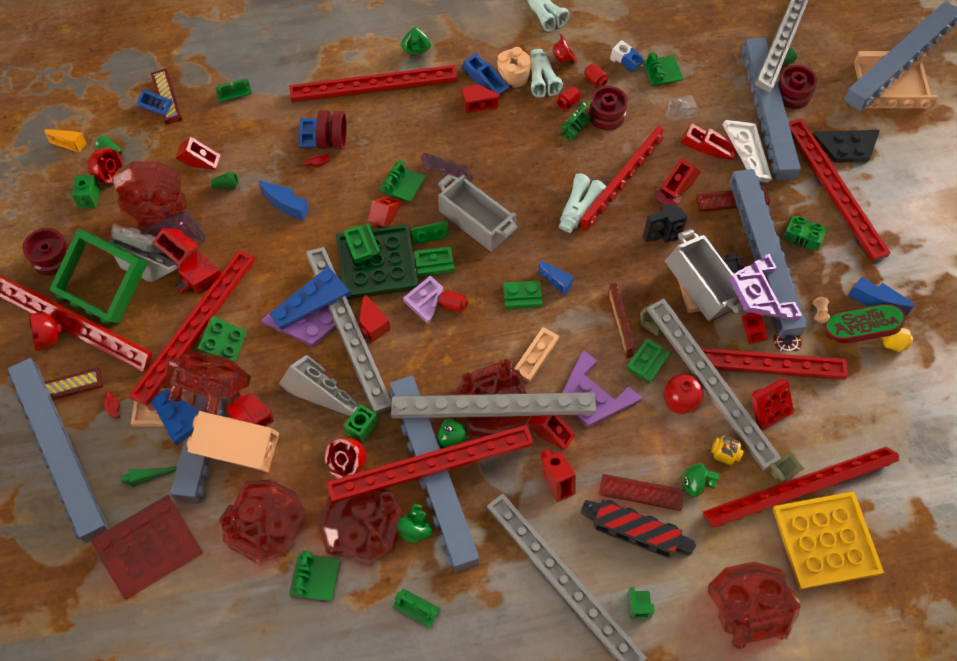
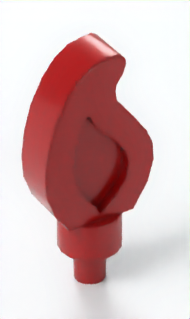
M314 154L306 162H303L302 165L321 167L328 163L329 154L325 156Z
M106 390L104 408L112 418L118 419L120 418L118 414L120 403L113 397L112 393H109V390Z

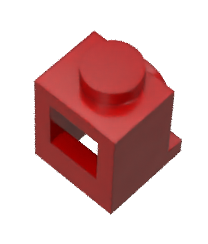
M751 312L741 316L749 345L768 340L761 314Z

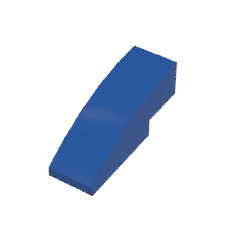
M477 52L464 60L462 68L477 84L499 95L509 89V86L489 62L485 63Z
M259 181L262 195L274 207L293 218L305 220L309 211L307 199L296 197L293 189Z
M864 277L859 279L848 295L866 306L879 304L895 305L903 310L905 316L915 306V303L886 284L881 283L877 287Z

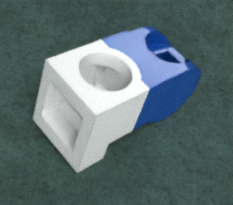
M622 40L612 49L609 58L614 63L618 61L630 72H634L644 61L643 57L635 49Z

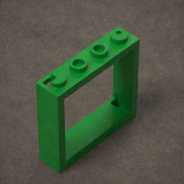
M78 229L49 290L56 293L55 297L71 301L70 305L80 309L81 307L84 308L85 313L101 317L100 321L106 324H110V322L120 323L148 262L88 231ZM88 242L130 263L108 312L65 290Z

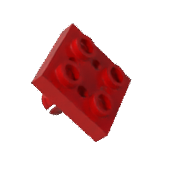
M781 378L763 389L755 390L753 395H751L756 424L762 431L794 413L789 381L785 378Z

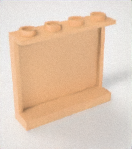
M859 51L854 61L857 80L890 51ZM924 52L918 62L915 61L908 71H904L900 79H895L889 89L885 88L883 94L879 98L876 97L873 103L865 108H932L937 95H931L924 71L923 62L926 58V53Z

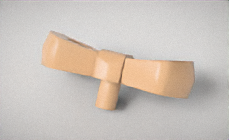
M817 297L813 301V305L817 308L814 321L820 324L830 319V315L827 313L829 300L825 297Z

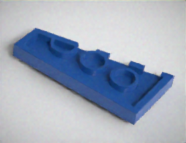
M328 266L269 315L283 330L304 319V316L310 313L314 314L320 311V308L328 304L332 305L338 302V299L352 294Z

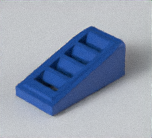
M143 89L136 105L141 109L166 116L173 101Z
M544 261L539 262L538 273L566 296L573 285L574 277Z

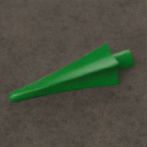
M177 466L153 469H128L129 474L122 475L121 481L122 484L131 482L132 487L156 477L176 472Z

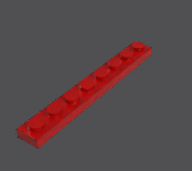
M660 126L655 128L581 217V229L587 231L590 226L593 227L600 214L603 215L606 211L607 205L610 202H614L617 193L622 191L627 181L634 177L638 167L641 168L647 156L650 157L655 147L662 143L664 128Z
M701 348L716 370L846 380L848 377L846 359Z

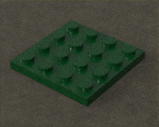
M408 224L371 229L381 255H375L371 259L356 264L344 234H336L342 283L352 294L346 297L347 299L413 290L418 286Z

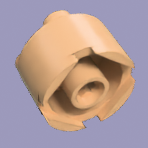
M514 47L500 53L497 60V73L507 85H512V88L525 85L530 77L531 59L529 55L522 51L520 47Z

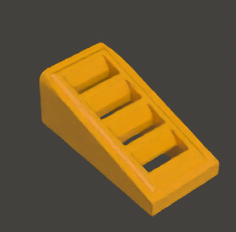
M51 129L44 131L51 144L79 153L86 145V141L80 132Z

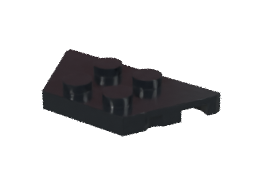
M880 131L813 132L812 135L822 144V150L829 155L834 163L869 162Z

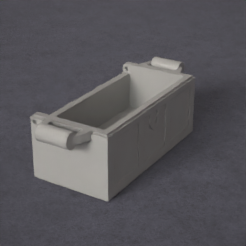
M448 174L438 182L442 193L438 195L439 212L490 252L517 229L516 214L514 212L510 213L481 189L469 182L464 174L459 178ZM454 180V182L451 183L447 188H444L448 183Z
M692 229L679 233L678 237L682 244L676 247L665 260V263L706 319L710 321L731 310L734 313L744 310L729 280L733 275L732 271L704 235L698 236ZM693 236L694 239L686 242L685 239Z

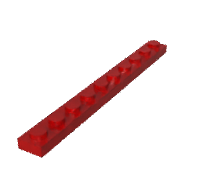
M455 65L295 84L289 85L291 102L451 83L457 82Z
M802 118L788 122L794 143L871 261L874 262L888 257L891 252Z
M238 250L129 394L132 400L148 407L151 399L157 395L208 326L211 317L217 314L254 264V256Z
M0 275V297L30 313L50 314L54 317L56 324L60 323L61 329L143 372L148 370L152 352Z
M524 425L327 482L332 504L518 451L533 446L534 442L528 425Z
M883 447L702 511L703 517L712 527H720L727 522L740 520L752 513H759L766 508L798 499L800 496L808 493H815L828 486H835L839 482L854 479L856 476L864 473H871L875 469L888 467L892 463L899 461V454L888 447Z

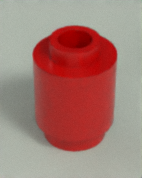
M590 64L584 70L585 78L596 88L607 84L608 75L597 65Z
M569 86L558 96L556 100L557 106L561 110L570 109L581 99L579 89Z
M449 290L447 292L443 291L439 299V305L443 306V309L462 313L463 310L467 309L468 299H466L464 294Z

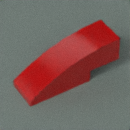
M693 123L685 130L680 143L689 148L722 159L733 160L737 152L729 139L712 129L706 132Z

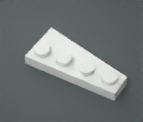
M725 120L722 125L746 169H755L760 182L768 183L772 177L756 124Z

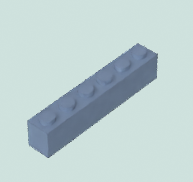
M200 382L193 408L197 411L224 417V406L229 401V392H227L224 384ZM187 438L183 443L170 495L175 501L199 504L201 497L205 494L204 483L205 479L210 475L209 464L212 458L187 452Z

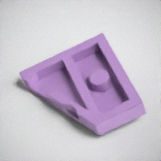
M429 276L403 298V302L429 324L443 292V286L433 277Z

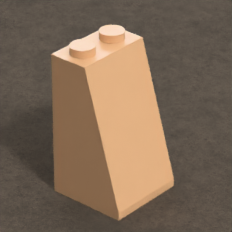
M199 411L198 416L196 415L193 420L194 431L192 436L188 438L187 452L269 473L279 437L277 431L269 427Z

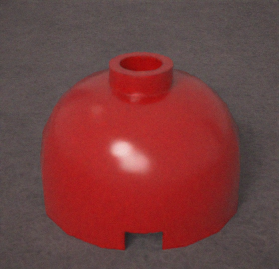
M111 148L95 150L87 161L88 172L90 175H94L98 182L115 183L122 176V174H119L121 168H123L122 157L116 150Z
M47 313L29 314L34 350L50 349L57 343L58 335L62 334L61 324H56L54 317Z
M679 374L667 382L663 397L666 406L671 411L684 415L685 413H693L700 407L704 392L701 383L694 376Z
M343 437L336 439L327 446L325 451L326 465L329 464L330 473L336 478L361 472L367 461L365 448L354 438Z

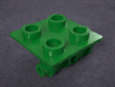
M650 52L647 60L643 61L652 86L684 80L674 55L657 58L656 53Z
M592 99L588 104L584 102L561 127L563 131L559 136L564 133L566 139H574L584 126L589 123L590 116L583 111L593 101Z
M399 160L390 170L379 191L411 203L426 175L405 168L404 161Z
M792 215L783 237L786 238V241L795 243L797 237H799L797 245L801 238H803L802 247H804L806 240H808L805 248L812 251L819 250L827 228L819 223L809 222L801 216Z
M212 316L198 346V350H201V355L204 357L212 355L234 365L248 331Z
M303 551V554L298 553L289 596L332 601L340 559L311 555L312 552Z

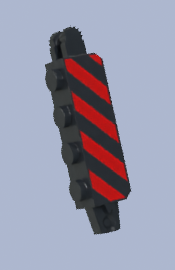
M585 500L580 514L594 521L593 526L596 531L665 558L674 556L675 552L690 556L696 548L694 540L683 536V530L678 529L674 524L659 522L653 516L641 515L635 509L620 507L611 500H602L601 503Z

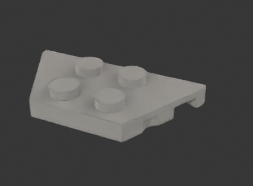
M113 223L111 238L143 251L164 254L152 243L156 238L155 236L149 234L145 236L140 234L141 231L138 229H128Z

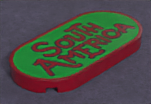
M879 304L841 311L832 314L830 319L825 322V333L831 340L833 338L838 343H853L891 336L900 332L901 328L905 326V313L899 307L891 304Z

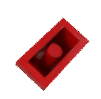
M479 84L462 87V101L466 114L499 108L498 93Z
M189 137L180 144L175 158L189 167L214 170L217 167L220 154L194 138Z
M681 158L661 188L676 198L693 185L701 171Z
M387 196L373 200L367 221L372 222L373 226L378 228L390 225L399 211L402 202Z
M364 296L359 318L360 330L364 338L368 337L371 342H374L390 331L389 320L368 296Z
M559 415L531 416L527 423L539 437L562 450L568 448L576 435Z

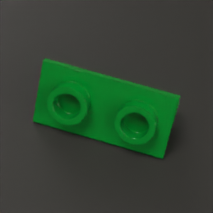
M242 78L233 81L234 85L226 83L215 87L219 102L252 94L248 79Z
M441 220L438 223L420 227L415 226L413 229H410L414 245L449 237L447 221L442 222Z
M404 588L396 594V601L392 607L431 628L441 610L438 606Z

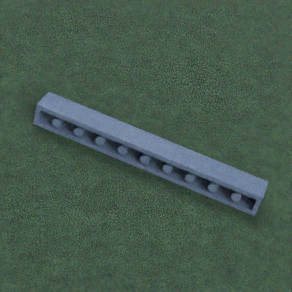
M947 1L941 4L848 89L844 101L859 111H862L866 106L869 107L876 97L879 98L883 94L885 88L889 89L895 79H900L905 70L908 71L915 61L918 62L924 52L928 53L933 44H937L943 35L946 36L952 26H957V7Z
M766 38L746 39L744 46L741 48V54L745 58L744 66L748 70L747 77L748 81L751 82V93L754 94V106H757V118L760 119V130L764 134V145L767 146L768 150L767 158L771 161V173L774 174L775 181L796 180L801 168L777 79L770 92L762 90L755 85V81L769 51Z
M755 169L734 171L729 182L754 260H760L767 254H770L777 269L773 273H765L764 276L779 304L795 302L802 314L799 320L772 316L779 338H785L787 335L792 337L800 336L807 327V319L803 316L802 304L797 298L796 286L792 283L791 271L786 265L785 253L781 250L780 238L776 235L775 223L771 220L770 209L766 205L765 194L761 190L759 176L756 175Z
M29 358L9 367L10 376H8V380L12 387H16L17 392L14 394L18 402L24 406L21 411L24 417L30 420L31 424L28 427L32 435H36L38 439L35 442L38 450L44 453L43 463L52 472L50 479L53 485L58 486L59 492H57V496L62 504L65 503L67 508L64 510L65 515L75 526L72 528L76 539H81L88 543L108 533L110 530L38 366Z
M413 376L390 383L391 390L388 392L391 401L392 397L420 396ZM401 418L403 424L400 427L403 436H408L409 442L406 444L410 454L414 453V456H419L440 450L429 418ZM448 471L419 479L422 490H426L428 493V497H425L428 508H433L435 513L432 516L435 528L439 527L442 533L439 535L442 548L446 547L449 553L445 555L449 567L453 566L456 573L479 565V556Z

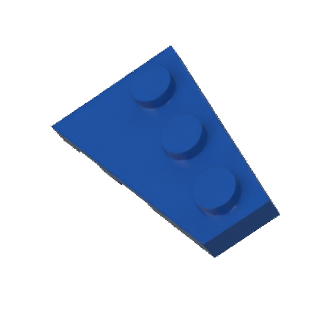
M168 388L151 399L173 443L178 445L193 434V420L196 415L198 416L199 411Z

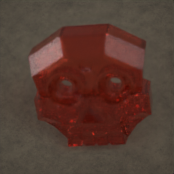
M133 161L116 171L113 176L115 189L119 195L117 201L120 211L132 216L137 221L138 227L162 226V228H170L175 219L181 213H184L187 207L185 194L181 192L180 172L160 162Z
M187 352L185 355L182 354L168 363L166 377L171 384L168 400L180 402L182 391L185 389L207 397L204 412L208 413L209 411L210 414L216 415L219 400L221 398H230L236 395L237 391L249 387L251 376L232 360L215 354Z
M504 359V363L500 360L499 363L471 373H464L461 376V382L455 395L527 394V392L525 391V382L520 371L511 368L510 360ZM531 416L466 417L470 435L485 437L524 426L531 418Z
M268 479L245 481L234 505H228L219 520L222 528L223 542L226 546L261 566L263 562L269 559L285 557L294 544L292 538L304 526L308 516L294 491ZM255 509L253 514H248L249 510ZM277 523L282 524L280 528H275V525Z
M383 489L332 504L329 496L319 524L327 554L354 557L355 562L370 565L379 557L390 552L393 553L399 535L397 523L403 516V509L395 500L392 492ZM362 505L367 506L365 510L360 509ZM380 526L377 532L374 528ZM352 535H358L356 540L350 539Z
M755 561L725 567L708 585V594L719 609L718 617L725 632L734 635L732 643L738 649H741V644L745 648L747 643L774 637L783 640L785 635V639H787L789 634H791L795 621L799 617L801 604L794 590L788 587L785 575L781 569Z

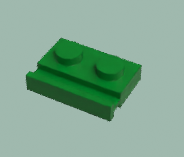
M369 223L343 231L355 264L371 259L375 255H381Z
M451 246L414 251L418 277L455 273Z
M540 281L503 283L505 310L542 308Z
M646 338L627 365L626 370L642 380H647L651 384L671 352H667L663 347Z

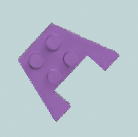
M770 254L734 273L729 278L746 312L790 320H799L802 317L795 302L779 304L764 274L773 273L777 269Z
M327 305L320 308V311L314 314L310 313L304 316V319L283 330L269 314L261 320L263 325L275 328L280 333H286L292 336L293 339L311 347L316 346L337 328Z
M583 351L562 393L595 392L596 414L573 415L589 428L619 411L626 410L627 407L633 404L640 403L642 397L628 386L616 399H613L585 376L597 364V360L586 351Z

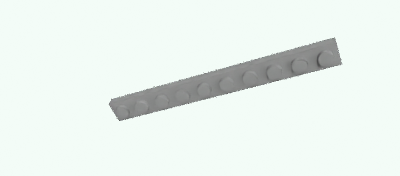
M808 0L789 1L755 81V85L767 92L772 90Z
M324 247L306 252L307 259L315 276L328 266L335 273ZM344 296L338 299V302L332 305L328 304L327 306L372 411L377 414L389 410L392 407V401L347 298Z
M663 298L648 307V313L695 378L701 383L703 389L762 470L770 467L772 462L775 463L781 459L780 455L666 300Z
M595 392L392 397L391 407L392 418L596 414Z
M503 493L487 505V510L617 661H645L647 659Z

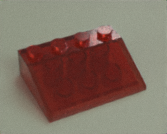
M169 494L91 539L99 558L125 600L203 553Z

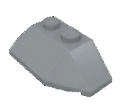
M116 239L108 241L148 262L141 277L146 281L153 282L180 267L165 253L143 251ZM114 256L120 268L127 271L130 263Z

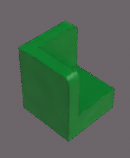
M630 587L628 590L630 618H652L655 612L654 604H651L650 592L635 591V587Z

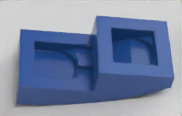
M317 118L300 119L299 148H317Z

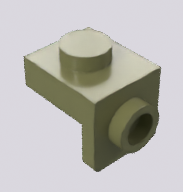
M645 307L640 313V326L656 336L661 335L663 332L648 313V307Z
M790 451L777 462H772L770 464L772 470L769 472L777 481L781 479L782 482H787L801 472L804 467Z

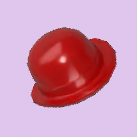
M560 34L561 39L553 46L554 56L558 62L563 64L572 60L577 63L578 60L575 54L567 45L564 36Z

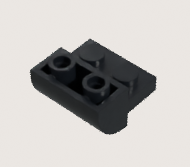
M661 205L659 213L647 216L643 233L644 241H657L661 237L665 243L679 240L678 235L684 231L687 221L686 213L676 205Z

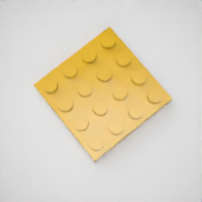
M854 491L777 505L772 508L799 590L868 578L884 573Z

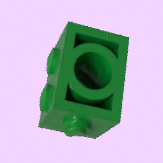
M76 175L72 197L78 208L97 207L101 188L95 176Z
M360 404L344 424L346 436L356 439L363 445L379 424L377 414Z

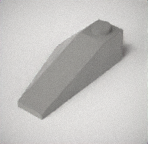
M305 355L288 368L279 383L288 393L349 416L359 406L346 391L340 390L336 386L338 382L334 378L329 379L324 374L326 370L309 356Z

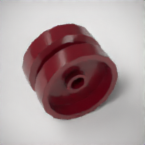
M791 65L784 68L781 72L778 86L785 107L800 109L807 106L811 101L818 81L816 74L806 66Z
M602 86L596 89L591 95L593 101L590 103L588 113L590 122L593 126L602 130L619 128L624 123L626 116L627 95L621 89L613 86Z
M319 110L316 122L318 148L329 149L332 143L334 149L344 150L347 137L345 111H334L333 115H331L329 110Z
M41 228L27 236L22 247L25 257L34 270L45 276L57 274L69 249V245L66 243L63 235L58 230L52 228Z

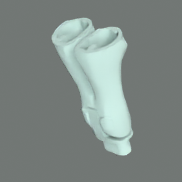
M527 0L530 8L535 11L541 25L547 32L553 31L556 25L558 28L564 26L569 20L570 12L566 8L556 6L550 0Z
M542 49L531 50L532 94L535 97H544L547 86L549 96L557 95L563 88L561 78L557 77L553 72L549 59Z
M576 174L570 198L560 218L559 228L569 233L574 228H577L578 224L581 223V217L607 186L599 180H593L590 185V179L586 175ZM589 188V190H588V192H587L585 198L581 201L583 195L585 194V192H586L587 189Z

